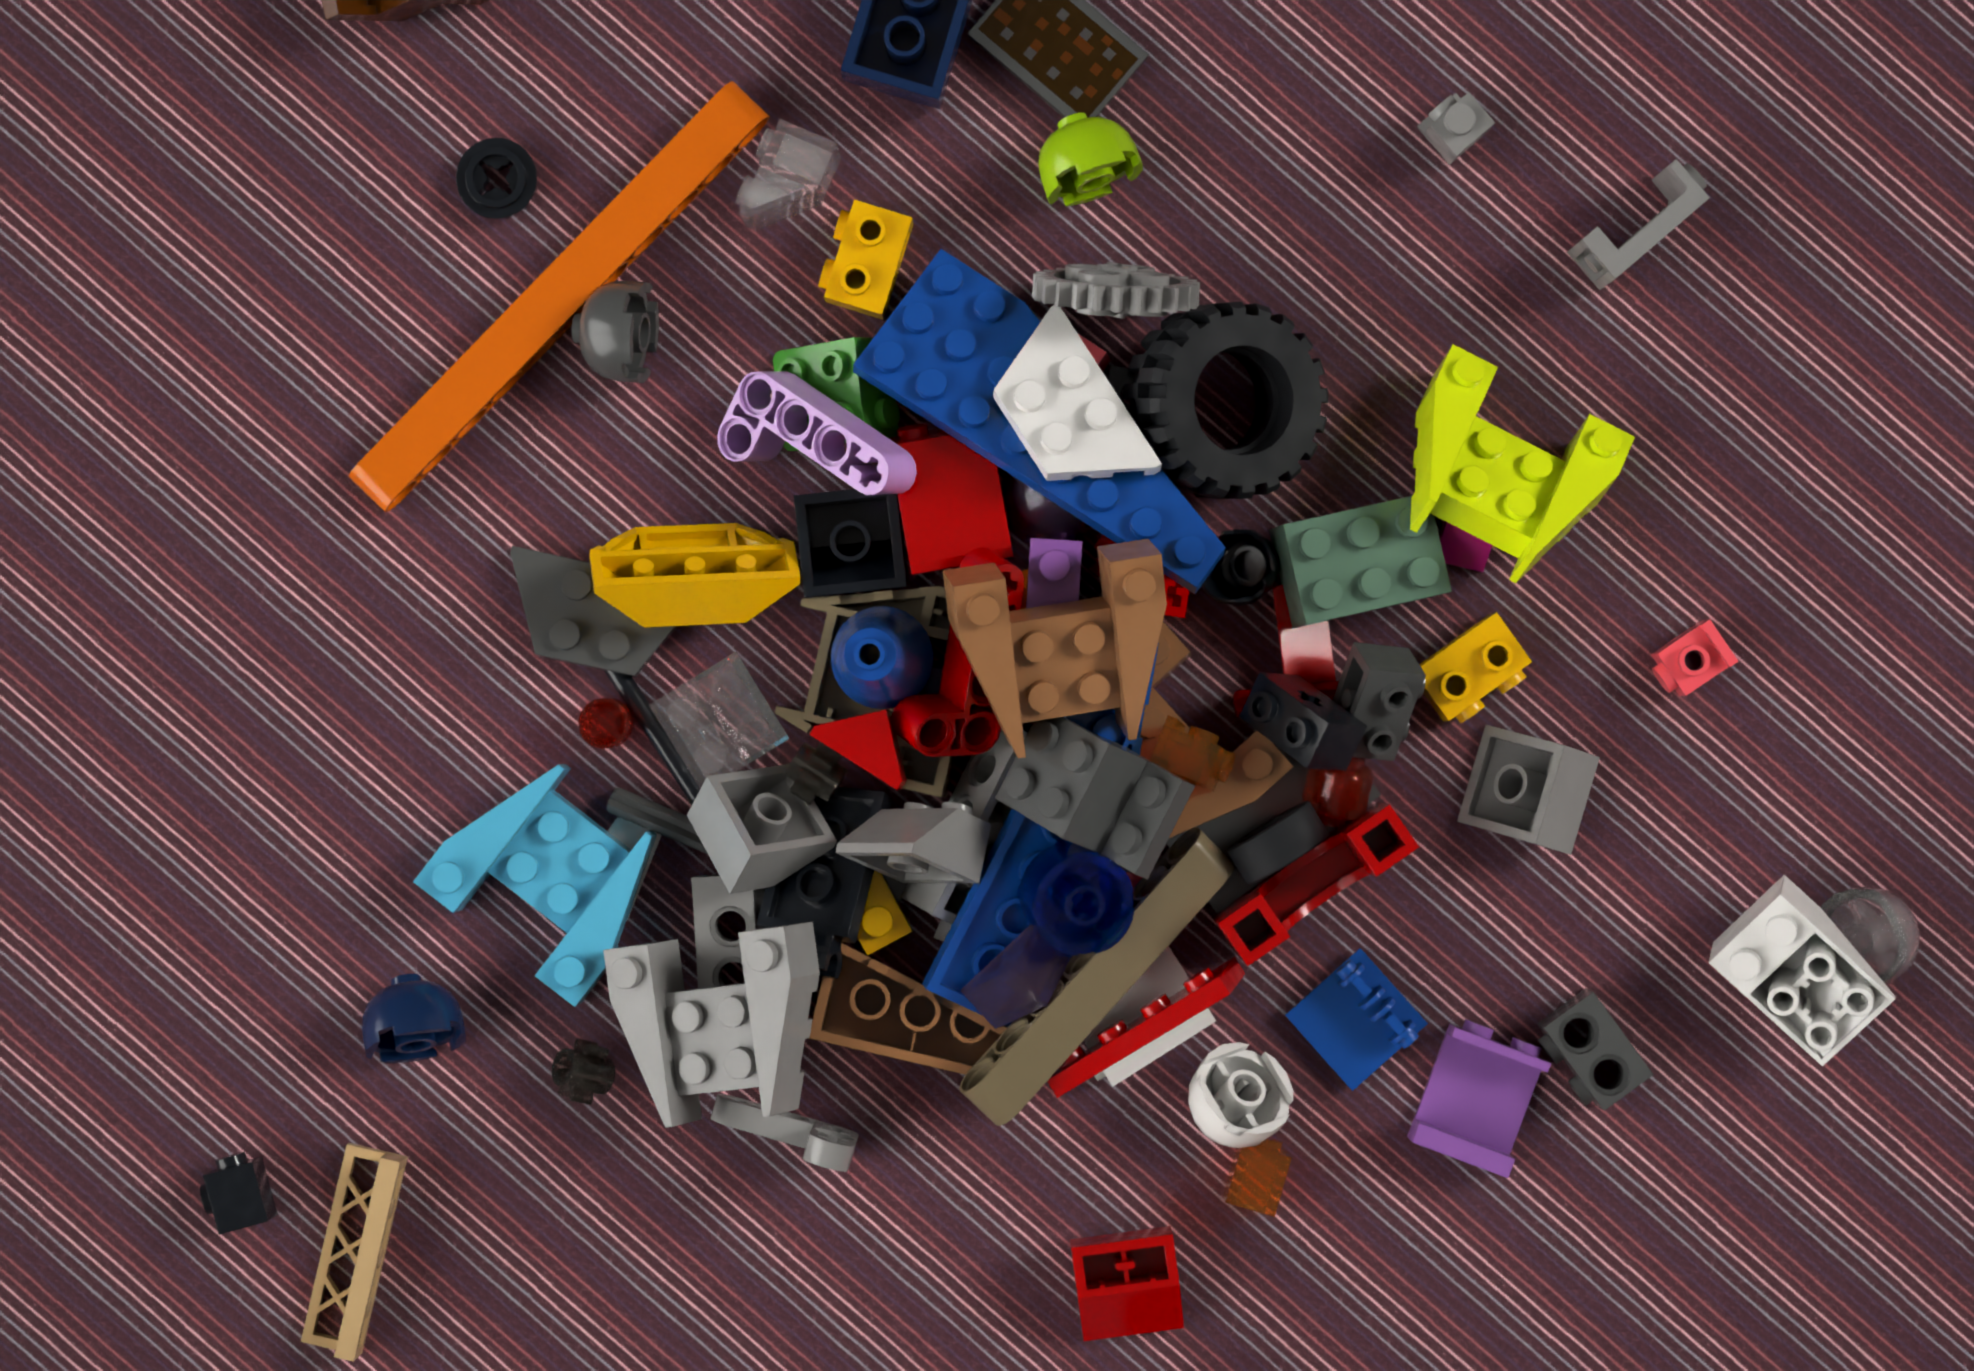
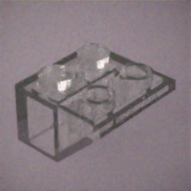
M779 119L775 131L767 128L756 152V157L760 158V166L755 178L749 175L745 177L736 198V204L740 205L739 214L745 226L757 231L822 205L841 161L837 143L782 119Z
M737 652L724 658L649 705L700 789L707 776L741 771L790 739Z

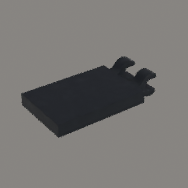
M804 783L835 836L837 843L881 809H890L892 798L886 792ZM837 843L834 848L773 887L766 888L756 924L760 928L813 922L820 971L819 977L838 979L842 969L841 943H856L874 873L873 869L835 853Z

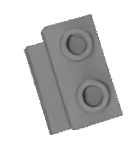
M1675 159L1652 179L1654 185L1667 198L1668 205L1618 249L1597 226L1567 252L1599 290L1619 277L1710 198L1703 190L1707 187L1705 180L1693 166L1688 163L1682 166Z

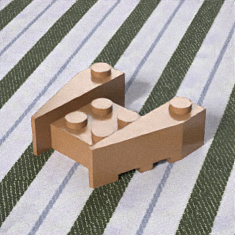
M1149 539L1097 546L1102 597L1009 611L1006 579L995 563L943 570L949 622L1007 741L1018 759L1026 757L1022 723L1114 709L1116 723L1128 740L1137 739L1167 606L1162 554Z
M1163 622L1158 642L1149 704H1145L1140 737L1143 738L1140 755L1195 785L1169 837L1170 839L1256 802L1294 766L1269 739L1258 731L1254 732L1222 762L1213 755L1154 689L1191 656V652Z

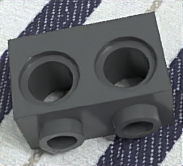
M1585 988L1537 1023L1544 1033V1036L1538 1039V1042L1556 1065L1563 1060L1571 1070L1574 1077L1568 1083L1585 1106L1593 1101L1597 1107L1605 1111L1654 1075L1596 994ZM1574 1018H1583L1588 1026L1586 1038L1579 1044L1569 1045L1564 1039L1566 1024ZM1606 1059L1614 1060L1618 1069L1616 1079L1606 1086L1597 1085L1594 1080V1069L1597 1064Z

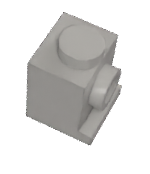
M1468 92L1462 98L1457 93L1447 97L1428 114V117L1417 128L1450 165L1488 133L1495 122Z

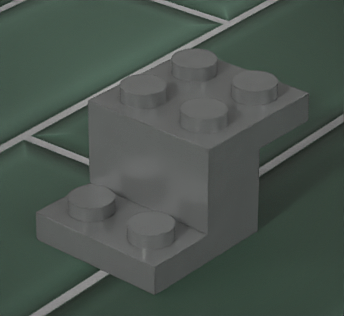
M1065 717L1034 721L1024 739L1026 757L1019 759L1017 756L1015 757L995 799L1060 838L1100 853L1135 875L1148 879L1195 785L1131 749L1088 731Z

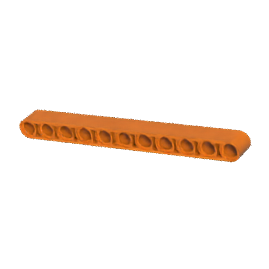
M734 81L722 87L358 462L350 472L349 478L385 513L396 507L572 326L575 313H582L585 301L594 291L607 283L615 282L762 130L770 116Z

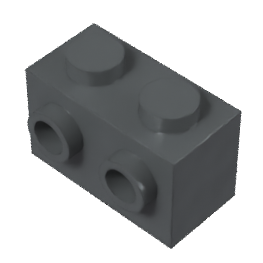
M1353 642L1333 697V701L1367 725L1353 757L1394 761L1401 742L1407 738L1409 719L1417 699L1421 698L1424 693L1426 674L1409 648Z

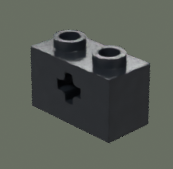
M1259 672L1239 715L1242 720L1307 769L1346 771L1367 728L1366 724L1304 678L1291 674Z

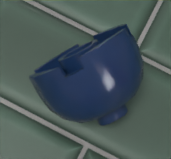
M404 974L392 978L390 981L391 986L380 990L367 1003L363 1014L362 1033L366 1057L371 1059L374 1052H379L380 1062L404 1063L437 1057V1051L433 1048L435 1046L444 1045L449 1042L450 1049L453 1051L466 1042L463 1015L456 998L449 990L435 982L421 981V976L418 974Z

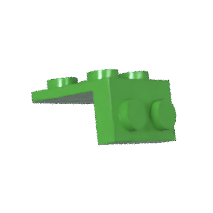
M852 337L781 350L775 353L773 357L774 371H788L795 374L887 438L898 436L897 429L899 428L900 411L896 400L853 373V364L873 338ZM807 415V424H809V415ZM785 441L783 447L787 451H799Z

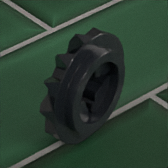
M489 138L474 144L464 153L457 167L456 185L463 202L475 213L487 219H509L512 215L526 209L534 193L537 191V168L531 156L519 144L504 138ZM484 163L489 168L493 167L498 172L505 167L508 168L512 163L514 164L509 169L510 172L505 178L510 184L509 188L513 191L510 195L497 187L487 191L483 196L481 195L486 190V186L490 181L486 171L481 167Z

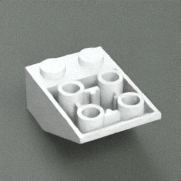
M1785 875L1729 926L1712 945L1709 964L1821 1066L1826 1064L1896 999L1892 991L1827 914Z

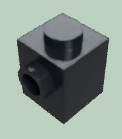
M245 1152L225 1156L215 1160L217 1169L203 1175L205 1184L200 1186L201 1201L205 1212L208 1215H214L219 1235L267 1222L278 1215L262 1156L247 1160Z

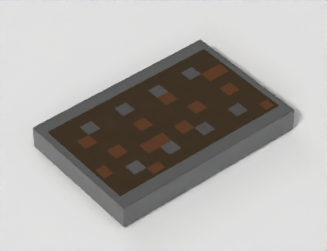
M995 0L968 32V37L1063 118L1081 112L1085 113L1087 118L1098 117L1149 56L1147 52L1085 0Z

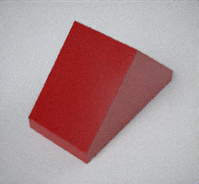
M885 709L815 725L809 735L894 789L902 790L907 782L897 734L894 733L891 723V710Z

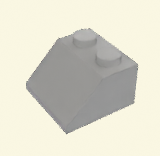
M1485 725L1457 822L1571 855L1600 757L1566 745Z
M794 764L707 776L687 813L689 821L729 894L773 887L834 848L837 843L835 836Z
M906 802L903 809H881L839 841L835 853L902 883H979L991 824L972 815L973 809L961 803L943 802L942 808H932L921 803Z

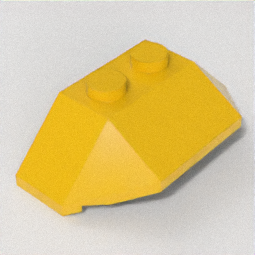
M738 523L634 527L612 538L604 546L598 545L590 549L589 553L594 594L644 628L746 623L800 585V571L794 541L785 538L778 540L766 532Z

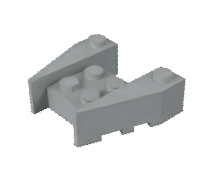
M813 922L738 932L745 981L743 983L685 990L678 939L603 950L611 1005L665 1128L701 1120L699 1094L759 1087L763 1117H770L799 1109L804 1071H800L805 1039L810 1038L813 1020L808 1018L812 992L817 991L820 975Z

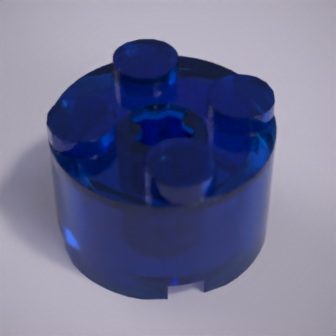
M1065 839L1044 849L1030 862L1018 887V900L1028 923L1052 947L1068 955L1079 956L1078 954L1092 952L1097 954L1110 949L1123 938L1133 921V887L1126 872L1106 856ZM1080 893L1083 898L1078 904L1071 901L1075 894Z

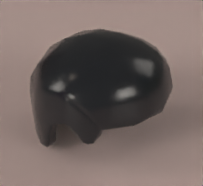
M1234 529L1233 531H1223L1218 539L1225 546L1224 554L1201 587L1204 593L1218 603L1235 606L1252 604L1262 599L1278 579L1277 574L1280 571L1278 554L1271 541L1255 530Z

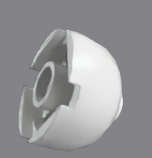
M1241 1042L1222 1044L1208 1053L1200 1063L1189 1084L1188 1102L1195 1124L1205 1136L1214 1142L1232 1148L1257 1146L1275 1134L1289 1117V1105L1293 1102L1294 1093L1287 1072L1273 1056L1267 1052L1260 1056L1254 1051L1246 1050L1249 1044Z

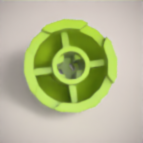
M1082 112L1069 115L1058 122L1059 129L1053 132L1045 141L1040 150L1038 162L1042 186L1051 205L1058 200V197L1063 198L1065 206L1078 205L1099 199L1113 193L1109 183L1121 178L1125 174L1128 180L1132 182L1143 171V163L1130 134L1121 125L1103 117L1087 118L1086 114Z

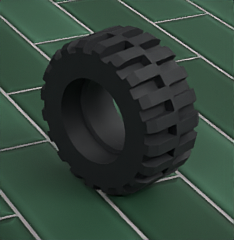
M1225 302L1199 305L1197 309H1190V311H1185L1184 313H1173L1162 320L1160 325L1162 330L1150 331L1141 341V346L1146 350L1145 353L1133 355L1128 367L1129 372L1134 373L1133 383L1124 384L1123 399L1130 400L1131 413L1129 414L1161 461V469L1181 493L1195 494L1196 497L1208 499L1252 498L1253 495H1266L1278 490L1280 481H1291L1302 469L1298 461L1311 460L1317 450L1318 445L1312 440L1315 433H1324L1327 418L1320 416L1321 403H1328V388L1320 387L1318 377L1325 372L1320 358L1311 359L1308 353L1313 348V344L1305 333L1292 334L1291 332L1295 328L1294 322L1283 314L1271 315L1272 312L1269 307L1256 303ZM1222 352L1230 354L1244 366L1251 377L1256 395L1254 419L1248 432L1237 445L1228 450H1223L1216 446L1203 432L1197 419L1194 401L1197 381L1202 370L1215 355Z

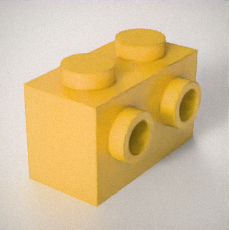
M855 199L850 212L842 209L833 239L841 241L836 259L826 258L818 287L826 289L824 294L825 301L884 320L914 225L913 218Z
M1497 612L1490 613L1419 664L1426 674L1423 694L1443 721H1450L1456 717L1461 724L1485 707L1481 698L1497 688L1503 694L1523 681L1527 676L1522 669L1532 663V661Z

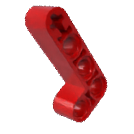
M981 547L969 552L961 561L959 568L995 563L1006 579L1009 611L1020 610L1024 591L1022 571L989 548ZM951 624L939 694L906 697L896 705L891 715L894 733L924 756L941 757L982 754L995 745L1001 732L997 718Z

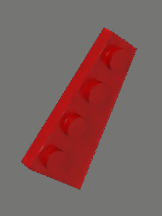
M1235 956L1212 971L1209 967L1203 969L1183 983L1185 988L1168 998L1165 993L1144 1005L1140 1009L1142 1015L1127 1025L1121 1019L1101 1031L1097 1035L1100 1042L1086 1051L1079 1045L1050 1077L1047 1083L1057 1098L1230 995L1245 975L1244 970Z

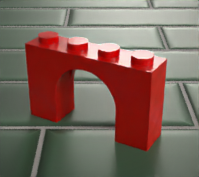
M1376 802L1331 833L1315 848L1269 876L1211 918L1239 958L1249 966L1291 936L1288 931L1325 901L1366 876H1379L1418 849L1419 846L1391 805Z

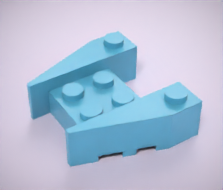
M558 764L445 840L413 883L452 913L463 910L490 874L567 933L535 974V977L576 1007L583 1002L606 972L603 950L618 948V943L625 923L628 920L633 900L657 834L651 830L646 831L631 850L555 791L571 770L566 764Z

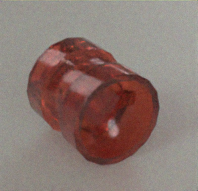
M600 698L586 704L580 713L578 725L580 734L587 743L593 747L606 749L618 747L629 739L633 732L634 719L626 704L620 700Z

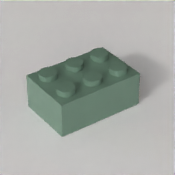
M1412 496L1287 523L1270 529L1271 542L1279 557V577L1284 588L1292 629L1452 592L1435 516L1429 514L1417 533L1410 530Z

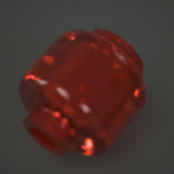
M1352 757L1346 771L1308 769L1302 801H1309L1324 825L1343 827L1346 820L1359 819L1365 814L1374 781V773L1365 764V758Z

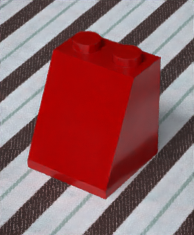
M914 424L898 428V436L889 437V439L910 453L916 463L917 471L915 482L911 488L904 493L897 494L911 574L958 567L969 552L981 547L989 548L1003 558L1014 557L997 466L940 428L928 430L927 424Z

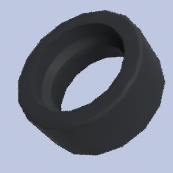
M1304 801L1277 815L1238 840L1227 849V853L1245 882L1251 885L1284 868L1315 848L1329 836V832L1311 803Z

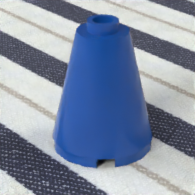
M876 606L857 612L841 626L833 641L831 666L838 685L852 700L870 708L889 709L896 707L904 698L917 695L923 690L932 673L934 651L926 630L916 618L898 608ZM875 645L880 651V657L876 663L869 665L868 653Z

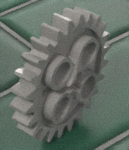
M1115 262L1097 265L1067 264L1065 268H1056V270L1044 269V271L1033 273L1032 298H1034V301H1042L1043 304L1071 307L1072 309H1077V313L1085 315L1111 316L1122 319L1135 315L1162 317L1167 316V312L1177 313L1178 311L1197 309L1199 306L1200 282H1197V279H1188L1187 276L1155 272V268L1149 266Z

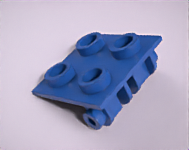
M1361 948L1285 1014L1288 1020L1352 1091L1401 1047L1403 1049L1409 1047L1419 1037L1417 1033L1428 1024Z

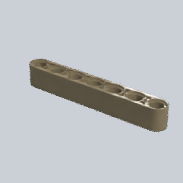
M1199 828L1190 829L1180 836L1156 862L1149 878H1142L973 1065L960 1084L959 1089L961 1093L995 1125L1001 1126L1012 1120L1224 885L1234 870L1235 864Z

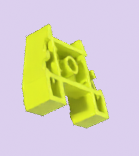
M1452 344L1434 373L1416 411L1415 428L1418 429V437L1413 457V468H1416L1415 492L1411 497L1410 530L1417 533L1428 515L1432 514L1518 558L1509 578L1510 581L1517 583L1551 547L1559 542L1582 517L1587 515L1599 503L1619 476L1635 437L1589 414L1567 445L1564 455L1560 459L1476 416L1498 367Z

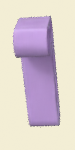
M788 371L750 372L744 376L729 405L717 435L718 447L726 459L733 462L771 460L779 454L786 441L865 495L904 493L914 484L917 475L916 463L908 451ZM770 390H772V398H771V399H770ZM807 415H809V424H807ZM845 439H846V442H847L846 452H845V450H844V441H845Z

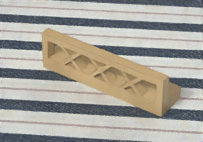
M353 1143L346 1144L301 1342L335 1350V1358L354 1362L363 1353L408 1156ZM356 1157L379 1162L374 1186L364 1194L352 1177ZM350 1188L356 1199L345 1205ZM371 1196L370 1203L366 1199ZM359 1203L366 1214L362 1237L351 1243L340 1224L343 1213ZM338 1237L344 1248L334 1254ZM348 1253L355 1264L351 1285L340 1292L329 1275L330 1267L333 1261ZM327 1287L332 1298L322 1303ZM346 1295H348L347 1302L344 1299ZM336 1302L344 1314L339 1336L335 1337L316 1332L320 1312Z

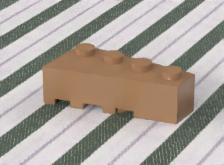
M841 943L842 969L838 979L822 977L809 1039L966 1075L1007 1027L926 990L921 983Z

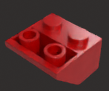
M1171 1226L1070 1239L1083 1341L1184 1328L1179 1275Z

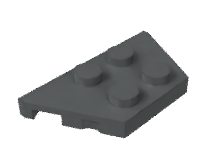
M516 546L511 548L510 554L534 651L539 657L637 677L651 660L654 652L661 644L665 643L676 629V626L644 628L594 594L590 562Z

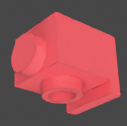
M1710 619L1699 621L1651 654L1657 663L1652 668L1655 677L1668 693L1675 690L1678 696H1687L1728 667L1739 662ZM1690 651L1697 652L1701 657V665L1696 670H1690L1685 664V656Z

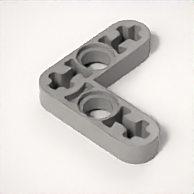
M717 1094L710 1118L725 1126L805 1148L803 1160L817 1166L847 1172L859 1136L858 1133L849 1129L791 1112L763 1117L760 1103L726 1094Z

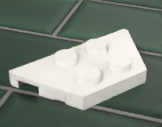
M1051 306L993 392V398L1046 481L1071 480L1079 475H1085L1090 478L1112 477L1114 472L1144 471V475H1154L1160 472L1161 461L1061 307Z

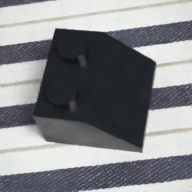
M856 489L794 495L804 598L907 587L902 524L897 494L865 495Z

